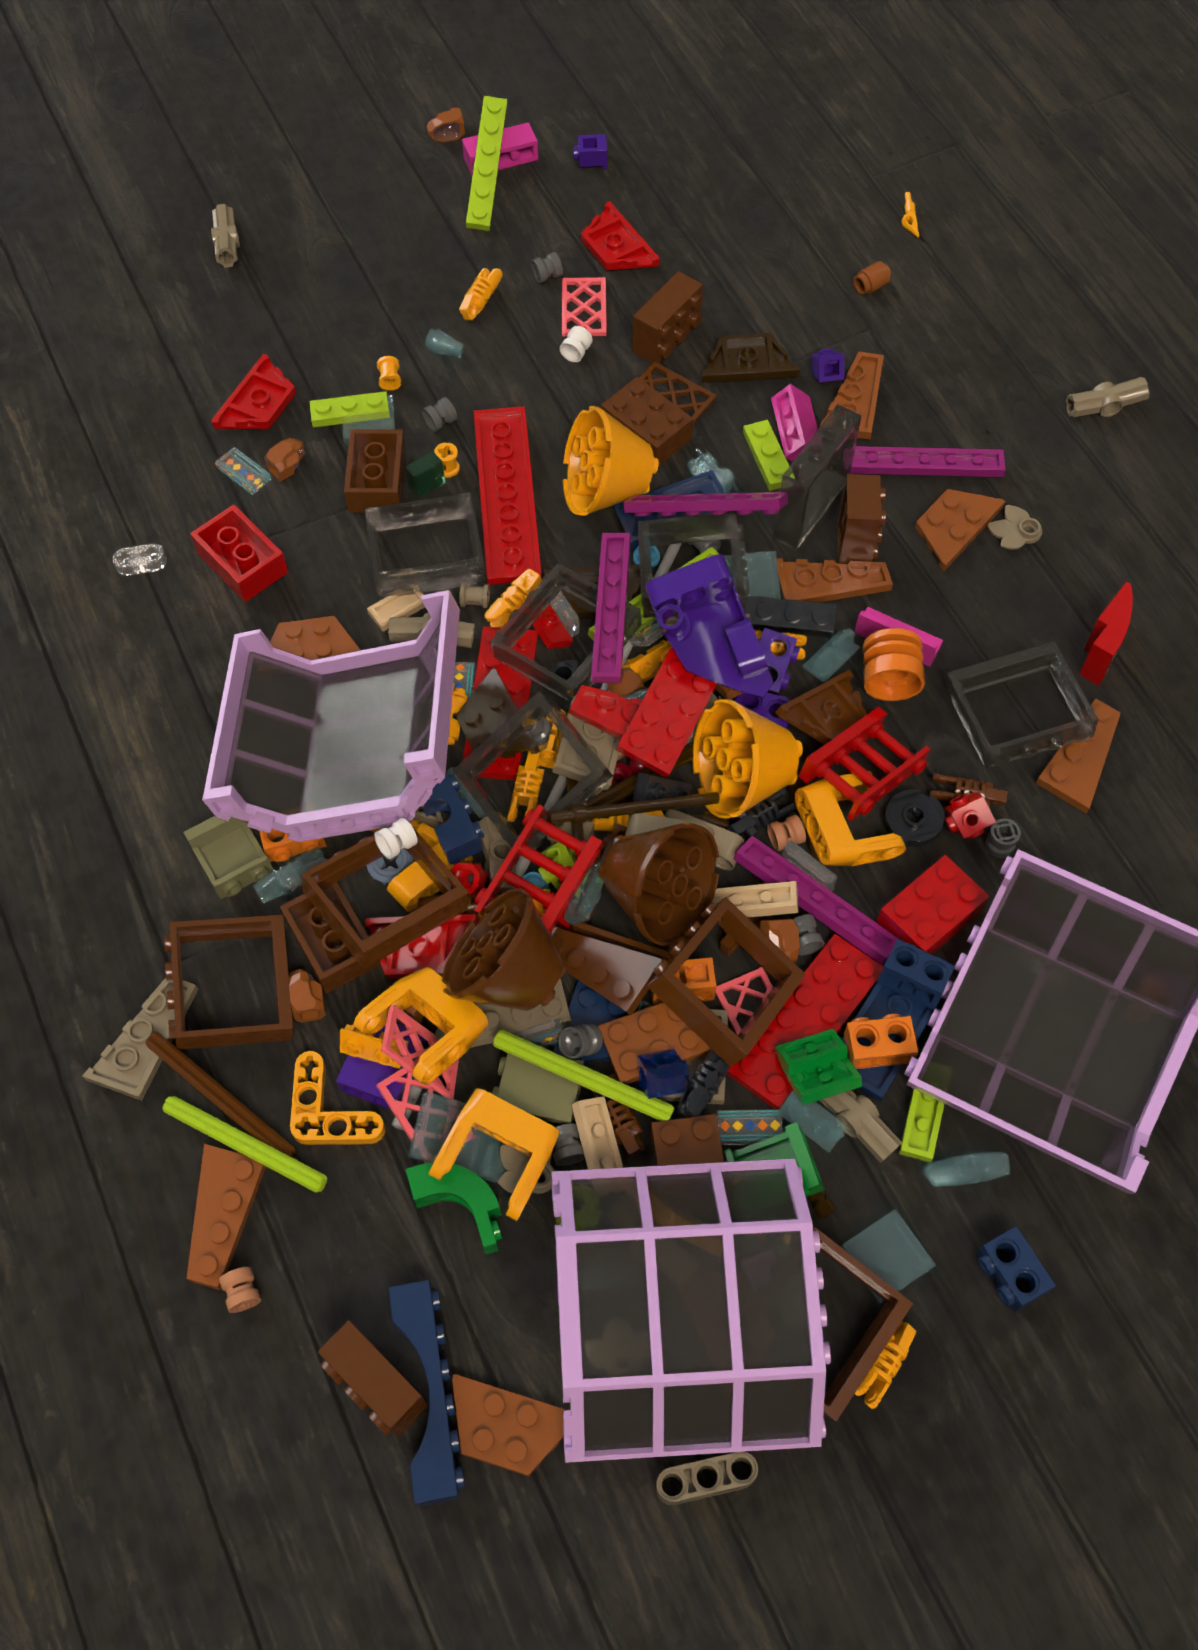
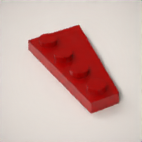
M581 685L568 713L621 739L642 700L637 698L631 700L619 697L617 693Z

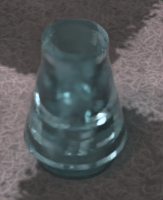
M438 328L437 330L431 329L429 331L425 348L429 349L430 353L460 358L464 344Z

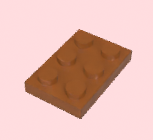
M664 1002L598 1026L617 1079L626 1085L706 1056L710 1051L709 1046Z

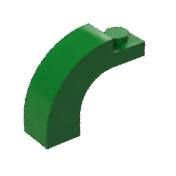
M434 1162L406 1169L417 1209L442 1201L461 1204L472 1213L476 1220L485 1254L498 1251L496 1241L502 1239L497 1220L490 1221V1219L502 1216L496 1196L481 1177L471 1170L453 1164L451 1170L444 1174L441 1181L428 1175Z

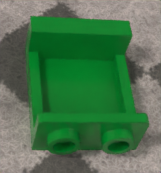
M798 1122L785 1126L786 1132L742 1149L733 1151L729 1148L724 1150L727 1158L724 1162L795 1159L797 1167H801L802 1186L805 1197L825 1190L806 1136ZM784 1170L726 1173L729 1180L734 1179L738 1191L733 1192L738 1209L740 1211L745 1210V1213L751 1218L793 1202L791 1196H786Z

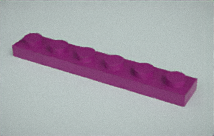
M846 446L845 473L1004 477L1006 471L1004 450L867 446Z
M788 492L634 495L624 501L625 513H635V516H647L651 512H659L660 516H670L676 514V512H685V515L692 516L701 514V511H710L711 515L726 514L727 511H736L738 515L753 513V510H763V514H775L788 504Z
M602 533L591 672L592 683H621L631 544L630 533Z
M751 836L736 852L733 859L767 884L796 881L798 887V906L881 965L887 960L898 939L896 936L754 836Z

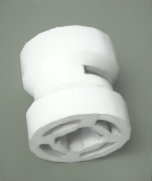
M581 326L572 327L567 338L560 345L562 356L571 362L581 361L585 350L593 342L591 333Z
M404 818L393 822L392 827L388 829L382 828L375 833L376 844L382 854L388 859L399 855L400 850L403 848L409 849L415 846L418 840L413 827Z

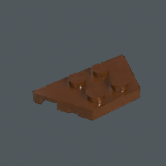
M850 670L783 704L775 712L777 716L824 745L867 715L866 710L862 706L859 691H854L850 681L853 678V674Z

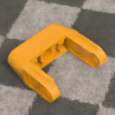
M853 774L840 775L860 794L870 789ZM825 779L801 787L796 791L795 804L817 856L823 865L857 866L892 859L901 855L906 850L902 837L894 833L854 840L838 805V801L849 799Z
M429 967L399 979L365 1006L354 1020L355 1028L362 1034H376L386 1026L390 1006L395 1005L404 1011L411 1005L443 1031L446 1035L420 1056L419 1062L413 1070V1078L424 1086L435 1080L462 1057L489 1024L484 1012L473 1002L454 999L444 993L443 990L446 988V984L442 982V977Z
M476 1088L459 1114L428 1175L441 1181L444 1174L451 1170L468 1135L474 1127L531 1157L508 1201L509 1208L505 1214L517 1221L551 1155L560 1131L547 1122L499 1097Z

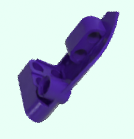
M723 555L710 556L657 577L645 585L660 629L667 637L688 672L740 692L761 698L766 696L773 684V680L749 617H746L734 580ZM668 618H679L678 622L675 625H665V622Z

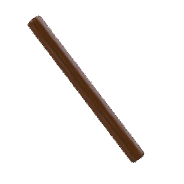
M154 1032L148 1037L145 1043L152 1052L247 1133L278 1151L293 1157L295 1148L164 1036L159 1032Z

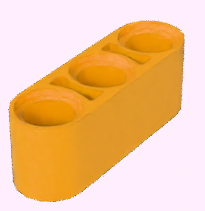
M438 843L431 849L451 871L454 864H449ZM469 856L460 861H473V857ZM416 861L395 876L387 886V891L407 912L418 908L419 898L433 896L440 891Z

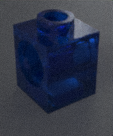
M675 1049L637 1056L639 1085L648 1099L686 1092L685 1079L689 1078L688 1065L686 1060L680 1058Z

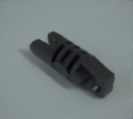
M782 788L737 816L738 821L730 825L726 830L738 835L746 831L750 837L766 827L767 824L783 818L797 808L794 803L782 807L781 810L778 809L774 801L781 799L787 793L785 788Z
M712 1049L702 1059L685 1087L686 1091L681 1097L676 1110L679 1117L689 1118L700 1115L706 1104L711 1102L717 1089L726 1077L730 1066Z

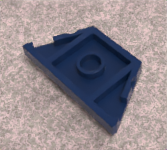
M578 980L568 1008L571 1026L591 1023L598 1027L630 1015ZM557 1041L553 1052L567 1058L560 1051ZM603 1043L601 1049L596 1054L574 1058V1060L584 1061V1065L591 1064L594 1061H610Z

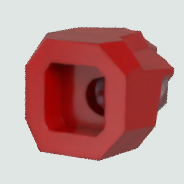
M456 861L451 869L453 875L469 892V895L478 894L487 883V877L489 876V873L478 862Z

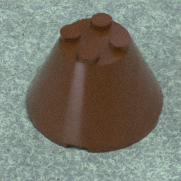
M682 823L629 836H617L605 862L601 864L598 874L599 878L604 880L605 887L642 935L653 943L669 946L673 945L674 940L681 936L687 938L684 932L696 920L700 922L703 919L699 914L713 901L719 879V874L715 873V858H719V851L714 837L706 828L694 823Z
M521 888L511 889L499 895L485 907L488 913L478 924L472 921L450 953L443 971L442 982L446 984V988L443 990L444 993L451 998L529 1011L539 1004L546 1006L554 998V987L566 972L567 964L562 961L531 895Z

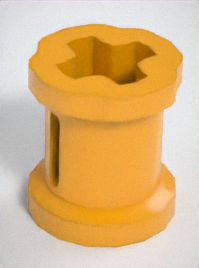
M384 356L377 361V369L380 372L379 386L386 391H393L401 386V377L398 375L400 368L399 360L393 356Z
M441 443L436 446L434 456L438 461L436 470L439 475L444 478H451L457 475L460 466L456 460L458 457L456 446L451 443Z

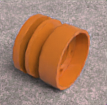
M889 628L870 634L864 640V688L867 694L884 701H899L916 696L923 690L925 685L924 666L922 664L924 658L922 652L923 642L919 635L903 628Z

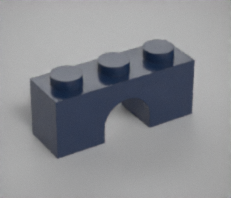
M445 772V778L441 783L435 785L432 795L422 809L426 817L436 813H447L450 815L445 823L434 827V830L449 864L452 865L456 861L463 860L482 851L480 839L484 838V834L478 821L472 823L468 815L472 814L471 808L465 797L459 798L457 791L460 790L454 774L448 776L447 772Z

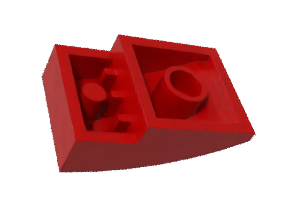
M1128 582L1123 585L1097 619L1084 648V651L1089 654L1079 675L1097 686L1100 685L1106 676L1130 624L1133 594L1132 586Z

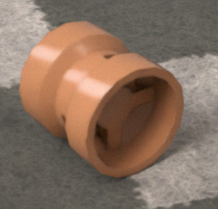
M797 815L787 817L781 823L775 821L767 824L768 837L774 850L777 852L786 849L789 844L798 845L806 842L805 830Z
M251 1267L231 1270L219 1278L221 1289L227 1293L226 1305L229 1313L250 1309L261 1302L258 1289L253 1287L254 1275Z

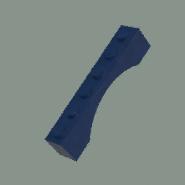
M429 1280L389 1287L393 1323L417 1350L425 1367L429 1385L430 1409L427 1428L420 1449L410 1465L414 1502L420 1507L460 1499L459 1489L465 1488L463 1467H456L454 1452L460 1451L458 1430H451L449 1417L455 1415L453 1394H446L445 1380L451 1379L448 1358L442 1359L440 1345L446 1344L443 1323L437 1324L436 1310H441L439 1290H433Z

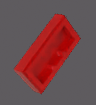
M548 600L529 601L524 604L523 611L547 649L570 647L573 639Z

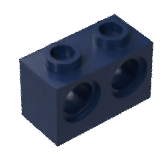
M897 939L877 983L935 1010L955 966L940 957H935L918 949L913 944Z
M1017 1226L984 1244L977 1252L979 1256L978 1263L987 1276H992L999 1287L997 1288L999 1297L1006 1306H1011L1014 1312L1046 1295L1056 1286ZM996 1249L1005 1250L1010 1255L1011 1262L1004 1263L1000 1261L996 1255ZM1016 1279L1025 1280L1029 1284L1030 1293L1021 1292L1016 1286Z

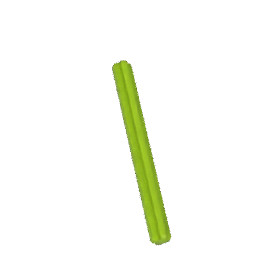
M499 1030L494 1038L493 1045L500 1050L659 1121L670 1120L674 1110L671 1104L505 1030Z
M176 1096L168 1097L165 1100L162 1109L166 1114L313 1192H321L325 1188L327 1176Z

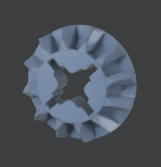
M403 848L400 850L399 855L388 859L390 861L396 859L397 869L392 866L385 868L386 864L383 857L366 866L373 880H378L385 885L414 862L413 857Z

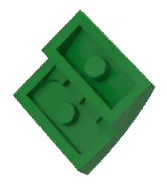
M834 1029L775 1046V1052L783 1071L802 1105L862 1087V1076L847 1058V1047Z

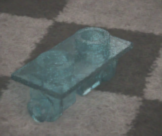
M696 448L695 450L699 457L696 460L693 458L688 462L689 472L695 476L713 469L725 493H730L729 489L731 487L737 492L738 488L733 482L736 479L735 476L727 468L721 470L717 466L718 461L709 452L703 454Z
M849 628L838 631L803 665V668L825 683L860 649L853 642L854 632Z
M794 1090L777 1112L791 1124L798 1122L804 1134L828 1153L842 1139L845 1130L848 1128L847 1125L817 1102L802 1105Z
M480 1131L472 1172L476 1173L483 1180L498 1182L506 1170L500 1160V1147L506 1144Z

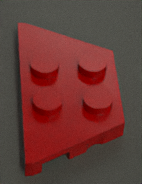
M610 201L604 205L605 210L602 214L596 215L592 219V223L581 232V241L606 270L647 268L660 265L659 256Z
M263 354L211 420L212 426L215 429H270L296 395L295 387L288 379L284 378L282 371L278 367L275 368L270 362L269 356Z
M476 914L457 915L380 961L384 974L389 979H400L425 967H429L442 977L446 962L455 944L472 921L478 924L480 918ZM403 917L366 918L365 923L373 935Z

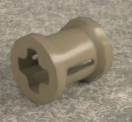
M461 583L460 607L477 605L489 608L490 585L467 586L466 583Z

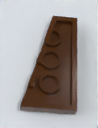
M557 927L550 934L562 961L567 964L566 972L630 1015L633 1014L649 990L647 986L656 976L654 968L663 960Z

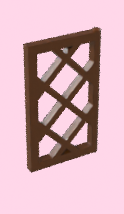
M653 362L639 377L653 389L654 385L668 383L669 391L660 392V394L665 398L671 397L672 403L683 411L693 409V425L717 399L716 394L656 362ZM656 370L666 377L652 379L651 375ZM678 382L688 387V389L674 391L672 383ZM694 394H700L708 399L705 402L696 403ZM690 395V404L677 405L676 397Z

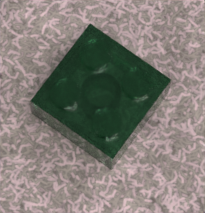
M434 451L406 466L409 488L418 498L445 483L442 460Z

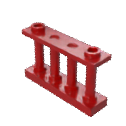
M879 706L808 756L798 776L807 784L816 777H823L854 803L847 816L850 821L860 814L863 816L867 815L878 800L912 774L919 775L928 764L926 758L931 749L925 746L914 755L888 734L882 725L887 713ZM869 738H876L902 759L904 763L897 768L866 741ZM852 751H859L886 773L887 776L879 781L848 754ZM835 763L837 765L841 764L870 789L860 794L830 767Z
M538 804L535 810L531 808L522 822L525 826L488 888L483 887L476 896L474 903L477 906L474 910L484 916L487 911L485 907L495 899L501 886L506 882L514 888L525 890L533 899L543 904L546 912L542 916V920L550 935L604 844L593 835H591L588 841H580L544 820L543 817L546 814V810L542 805ZM536 829L575 851V856L578 858L572 868L570 866L565 868L527 845ZM520 855L560 878L559 882L562 885L556 894L545 892L511 871Z

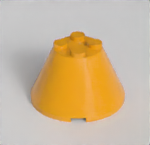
M589 406L588 411L582 410L570 430L563 464H568L567 479H563V490L567 506L572 513L585 516L622 503L634 495L646 494L650 489L652 475L656 474L659 462L657 458H654L650 444L600 407Z
M720 699L714 701V706L711 709H705L699 719L692 751L694 755L692 759L693 772L699 773L702 788L697 789L698 793L717 792L719 794V803L705 805L706 808L716 817L723 819L734 818L785 786L795 784L799 757L803 751L802 744L799 740H795L792 733L786 728L733 700Z

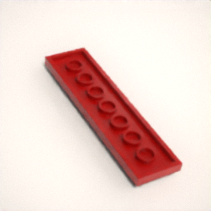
M525 406L474 410L488 585L512 583L527 569L537 572L542 578Z

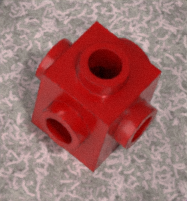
M978 792L968 796L967 794L959 795L950 801L951 805L944 808L948 815L944 819L952 834L957 833L964 839L967 837L972 839L984 833V828L996 822L984 797Z

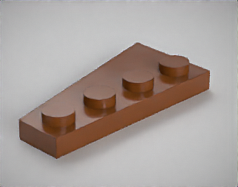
M858 352L844 383L841 384L834 402L831 403L825 419L820 424L819 432L870 440L884 355Z
M773 558L772 562L782 599L821 603L891 591L893 586L886 562L850 561L849 564L835 563V560H824V563H808V559H796V562H783L782 558Z
M1095 699L1041 773L1036 784L1087 814L1121 713Z
M204 1144L186 1278L189 1282L221 1290L219 1278L228 1272L266 1166L244 1154Z

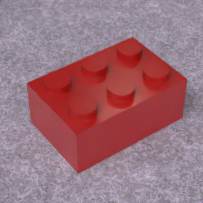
M234 504L190 533L197 554L244 602L288 573L283 552Z
M944 855L881 909L876 923L901 941L913 944L918 949L933 955L983 911L990 896L952 860Z

